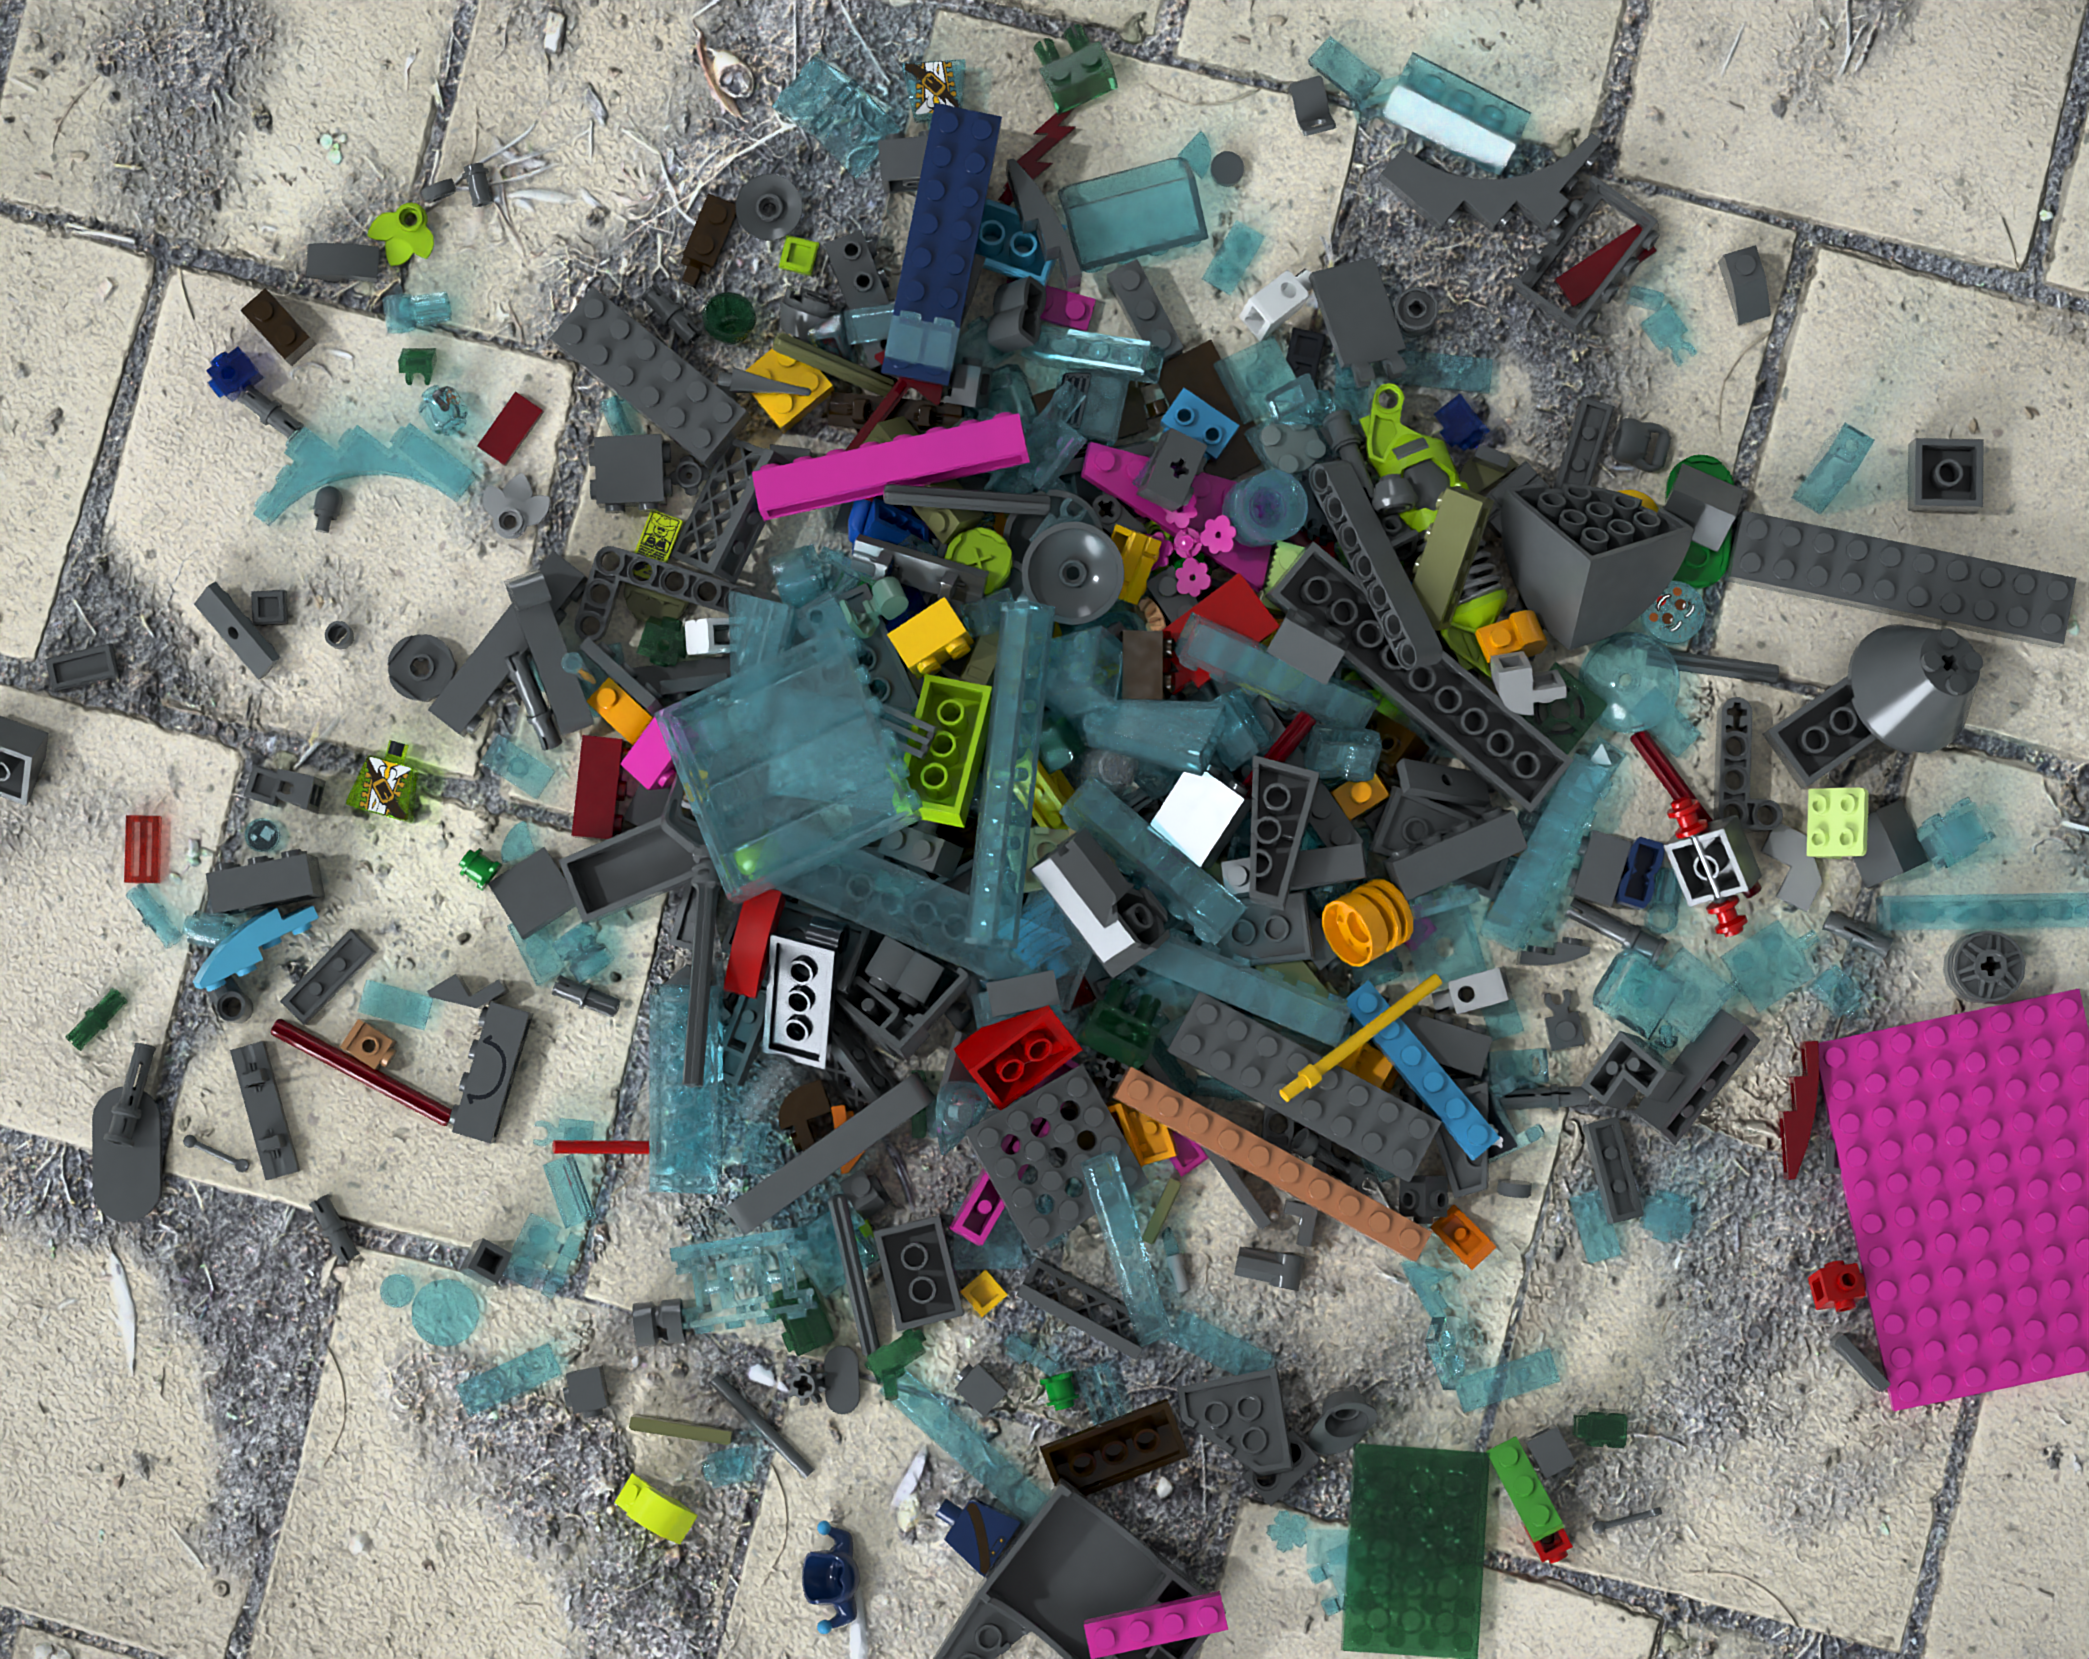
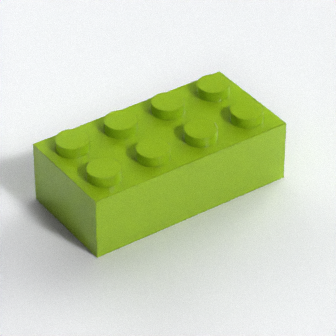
M925 675L915 718L939 729L924 760L905 752L892 801L898 815L962 828L965 827L997 701L991 686ZM912 725V732L923 737L927 736L928 731ZM909 738L907 745L920 750L922 743Z

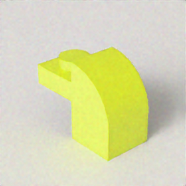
M633 1473L614 1502L627 1512V1516L643 1527L679 1545L698 1516L677 1499L661 1493L643 1478Z

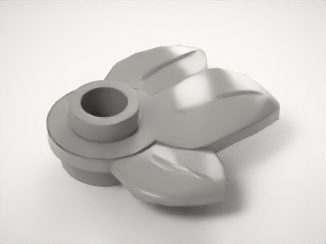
M519 473L508 481L503 490L493 486H486L483 494V506L485 511L494 518L493 524L496 532L503 538L516 539L525 532L527 526L539 524L545 518L550 508V498L544 495L533 496L528 479L523 473ZM514 517L517 520L516 526L511 529L506 528V519Z

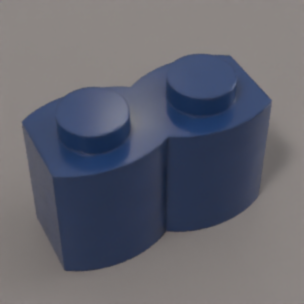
M1638 837L1632 841L1624 866L1625 872L1621 876L1615 895L1616 904L1636 910L1644 909L1648 905L1654 893V875L1660 869L1664 858L1663 843L1643 837Z

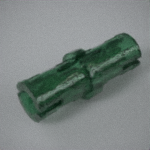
M112 987L93 1009L89 1007L84 1012L86 1016L65 1036L69 1042L73 1041L72 1045L82 1051L83 1047L101 1029L105 1030L109 1026L107 1022L128 1003V1000L124 996L121 997L122 994Z

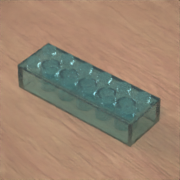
M655 984L649 995V1192L718 1194L722 1184L723 986L710 987L703 1087L689 1088L686 1085H682L690 985Z

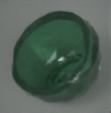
M723 292L713 296L708 300L702 311L703 325L706 331L715 340L727 345L745 341L757 321L756 312L750 301L744 296L732 292Z

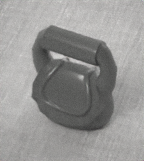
M1624 418L1618 425L1615 433L1612 456L1621 463L1632 464L1637 469L1645 472L1659 471L1665 466L1672 437L1669 431L1660 424L1641 422L1634 418ZM1651 433H1659L1651 464H1649L1644 459L1647 456L1646 452L1651 440Z

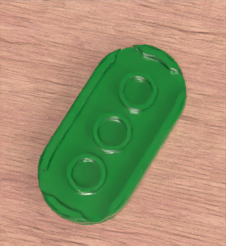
M1693 455L1678 463L1670 472L1666 482L1665 501L1682 463L1733 486L1734 480L1729 470L1718 459L1708 455ZM1732 525L1718 552L1691 541L1686 556L1672 581L1687 589H1704L1715 584L1726 572L1730 563Z

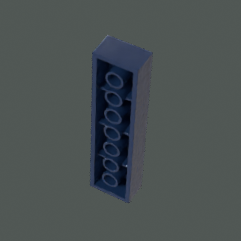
M939 103L934 105L881 370L882 374L949 387L1002 124V116Z

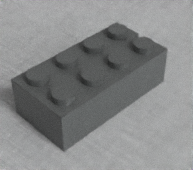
M681 808V815L695 821L691 809ZM661 817L558 860L583 923H594L690 883L691 879L697 876L692 871V867L697 865L693 860V853H689L663 831L660 825Z

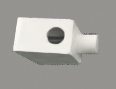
M1304 268L1295 276L1287 270L1248 300L1239 318L1259 342L1264 340L1303 307L1309 297L1308 291L1312 288L1309 280L1311 274L1309 270Z

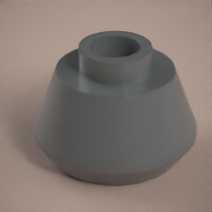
M1401 474L1385 475L1381 477V482L1375 486L1372 507L1379 514L1385 515L1406 512L1414 508L1418 501V495L1409 480L1401 478Z

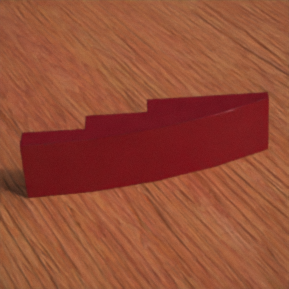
M1819 1041L1800 1042L1802 1076L1789 1077L1792 1111H1778L1783 1177L1787 1180L1796 1179L1810 1139L1816 1112L1819 1084Z

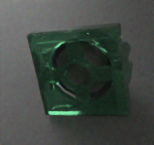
M1555 662L1548 671L1558 669L1565 684L1572 687L1566 686L1567 698L1555 699L1550 703L1535 702L1533 703L1534 715H1519L1568 755L1608 704Z

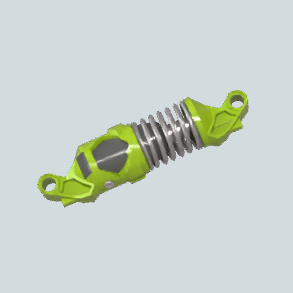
M1387 383L1381 385L1375 391L1370 415L1359 419L1367 439V462L1376 469L1380 478L1379 482H1381V477L1389 474H1401V478L1409 480L1418 495V501L1413 509L1398 513V515L1411 530L1416 529L1418 531L1419 537L1415 554L1420 553L1423 555L1427 544L1424 541L1425 533L1429 525L1434 523L1438 513L1436 502L1439 495L1447 487L1460 486L1467 490L1469 488L1466 482L1460 480L1454 465V458L1449 453L1445 441L1413 431L1401 424L1400 416L1404 401L1403 392L1395 384ZM1384 393H1390L1395 396L1397 405L1394 408L1386 409L1380 405L1379 396ZM1480 540L1474 560H1477L1472 563L1450 627L1440 630V640L1448 650L1455 654L1458 663L1467 671L1474 669L1482 677L1492 682L1491 671L1488 668V663L1475 636V632L1478 628L1496 623L1509 596L1506 589H1503L1504 586L1497 584L1501 577L1495 574L1489 575L1496 566L1492 563H1485L1491 554L1481 551L1485 547L1486 542Z

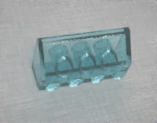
M1412 52L1381 115L1388 118L1393 124L1404 126L1418 133L1423 139L1433 141L1447 148L1452 154L1463 156L1478 164L1483 170L1494 172L1501 176L1532 112Z

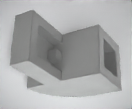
M1524 651L1490 656L1492 682L1504 705L1511 711L1522 715H1534L1533 703H1550L1555 699L1567 698L1566 684L1558 669L1532 673V666Z

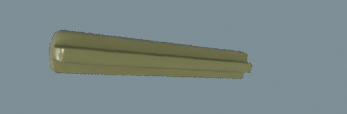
M783 332L779 333L773 341L774 351L877 395L886 397L894 386V380Z

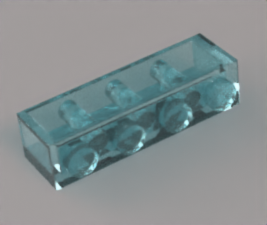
M1041 325L1040 336L1036 344L1022 348L1021 352L1022 357L1039 366L1158 384L1165 355L1164 350L1149 341Z

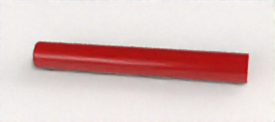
M553 1140L552 1151L553 1154H654L655 1142L636 1140Z

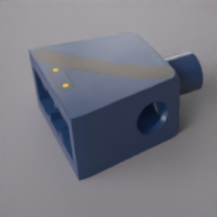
M973 1497L969 1499L963 1509L946 1498L935 1516L951 1526L944 1540L984 1578L1021 1523V1519Z

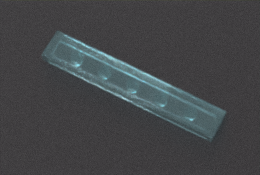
M1110 1150L1080 1164L1137 1342L1141 1347H1144L1172 1335V1331L1116 1155Z
M902 1365L880 1388L879 1392L1023 1522L1027 1523L1047 1497L1043 1491Z

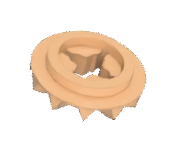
M1148 597L1141 598L1138 604H1134V607L1131 608L1130 613L1133 618L1130 623L1133 625L1134 631H1161L1166 628L1163 613L1152 599Z

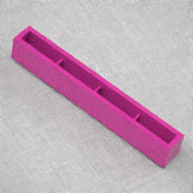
M1003 412L996 414L990 420L981 422L975 419L967 420L960 423L958 427L949 429L935 427L927 430L926 434L917 436L903 434L896 436L890 442L881 444L875 441L867 442L860 445L858 449L849 451L834 449L827 452L826 456L817 458L803 456L794 459L793 463L766 464L760 467V470L753 471L752 477L758 508L765 521L883 495L886 484L925 486L1030 463V458L1019 413Z

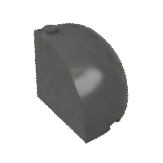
M1563 483L1562 489H1545L1544 484H1531L1505 489L1501 514L1505 557L1517 591L1528 610L1535 612L1540 625L1568 650L1605 639L1625 628L1643 614L1663 593L1680 568L1690 546L1694 528L1662 508L1655 512L1641 506L1642 500L1604 488Z

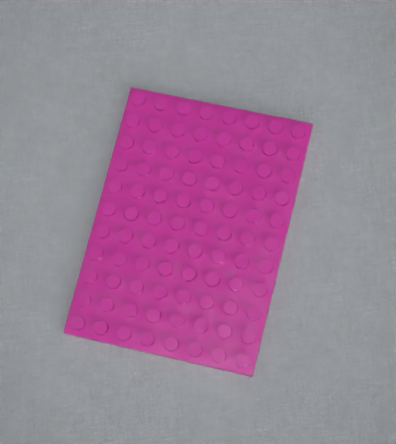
M2080 989L1819 1042V1080L1832 1139L1836 1145L1835 1151L1838 1165L1841 1169L1840 1176L1861 1272L1866 1280V1294L1884 1377L1891 1384L1887 1390L1892 1411L2089 1371V1030Z

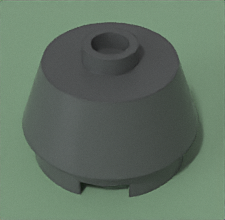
M788 286L784 298H780L781 329L809 344L815 341L811 339L813 335L809 334L810 330L815 329L816 332L814 334L818 335L817 339L820 340L819 343H822L818 334L819 325L834 316L838 325H841L844 321L842 314L845 304L837 302L836 306L828 303L827 295L801 288L800 294H795L794 288Z

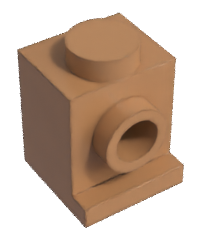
M358 1019L340 1048L373 1069L379 1070L381 1066L386 1068L397 1053V1050L393 1047L397 1041L366 1020ZM369 1039L373 1040L376 1045L374 1051L370 1053L364 1048L365 1042Z

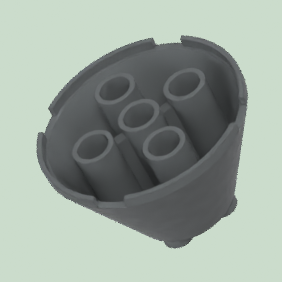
M1903 624L1883 626L1863 638L1851 656L1848 667V680L1852 682L1854 698L1851 701L1857 715L1866 728L1887 746L1909 754L1912 752L1932 753L1950 744L1962 731L1979 680L1980 669L1983 667V659L1979 653L1975 652L1965 638L1949 628L1939 630Z

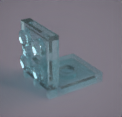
M815 56L809 63L803 66L800 74L779 94L778 99L771 106L780 116L813 135L835 160L856 179L878 156V140H885L886 135L897 133L900 130L896 123L853 78ZM861 124L862 130L860 135L855 139H851L853 128Z
M1466 884L1440 892L1441 898L1435 899L1434 894L1431 893L1408 901L1413 916V933L1408 943L1419 984L1433 974H1437L1442 983L1487 971L1469 905L1481 901L1477 888L1467 890ZM1441 938H1447L1453 944V953L1449 957H1442L1436 951V943Z

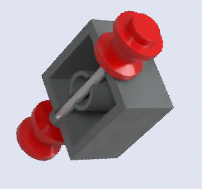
M1690 796L1676 799L1671 802L1672 808L1667 811L1668 818L1677 819L1680 827L1665 843L1664 848L1687 904L1690 907L1714 900V902L1706 907L1708 914H1716L1719 923L1714 927L1716 934H1724L1725 937L1737 935L1744 930L1743 925L1748 920L1746 915H1738L1735 906L1740 900L1738 895L1734 894L1749 891L1762 877L1738 815L1707 822L1706 819H1699L1696 810L1700 807L1698 799L1691 800Z

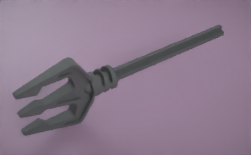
M687 749L682 755L660 825L665 833L689 853H693V860L697 863V865L692 867V871L697 876L691 879V885L697 889L682 1082V1085L694 1088L703 1087L717 895L719 890L725 888V880L721 875L726 873V868L721 864L727 862V857L755 845L764 836V824L751 759L744 763L738 786L747 795L745 827L731 828L726 824L721 786L726 778L720 754L714 758L707 777L710 791L700 823L683 817L681 815L684 782L694 775L691 751Z

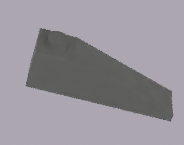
M1359 843L1300 851L1290 891L1368 878L1364 845ZM1250 857L1221 862L1225 896L1235 899L1249 897Z

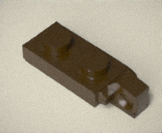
M708 193L682 254L681 264L687 266L682 277L683 284L696 289L702 272L709 275L711 270L715 269L737 217L736 204Z

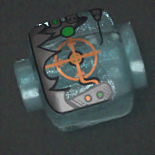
M434 385L423 392L421 395L423 400L418 406V412L432 433L444 434L447 437L455 434L466 425L467 420L465 418L468 415V408L453 387L445 386L440 388L438 385Z

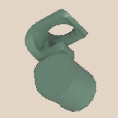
M884 577L873 585L872 599L862 602L866 613L854 612L846 600L839 602L849 627L859 638L865 639L873 635L880 623L879 615H883L887 620H892L907 609L909 602L897 578Z

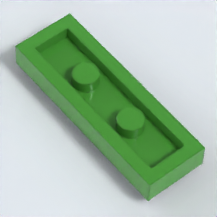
M1515 1436L1487 1450V1456L1532 1541L1535 1543L1564 1528L1562 1520L1517 1437Z

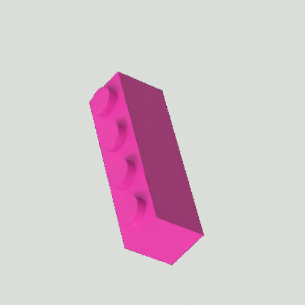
M1220 1591L1084 1620V1629L1091 1659L1228 1630Z

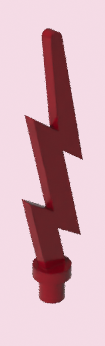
M1088 87L1082 88L1033 133V135L1046 136L1017 160V163L1033 181L1053 164L1037 161L1076 129V126L1060 125L1088 95ZM1007 181L1003 186L1005 191L998 201L1010 206L1013 202V197Z

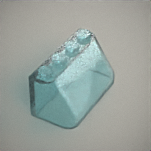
M1170 158L1067 185L1057 193L1069 240L1081 272H1098L1106 265L1114 263L1127 264L1137 257L1148 254L1151 256L1163 255L1171 248L1179 246L1186 248L1194 247L1200 244L1202 240L1209 239L1195 175L1186 158Z

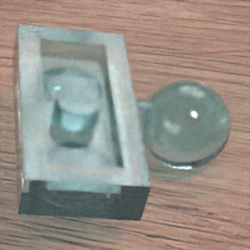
M1455 1316L1432 1317L1425 1339L1443 1390H1456L1460 1376H1463L1465 1373L1464 1357L1459 1355L1456 1343L1465 1335V1325L1460 1318Z

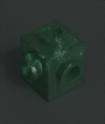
M650 616L646 621L636 653L650 657L649 661L657 666L669 667V664L675 666L680 657L685 659L687 656L683 622L669 616H663V619Z

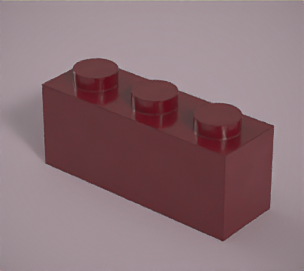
M582 735L571 836L605 841L616 836V834L622 833L623 815L618 814L619 802L626 799L627 781H622L623 766L620 763L631 750V748L626 747L625 740Z

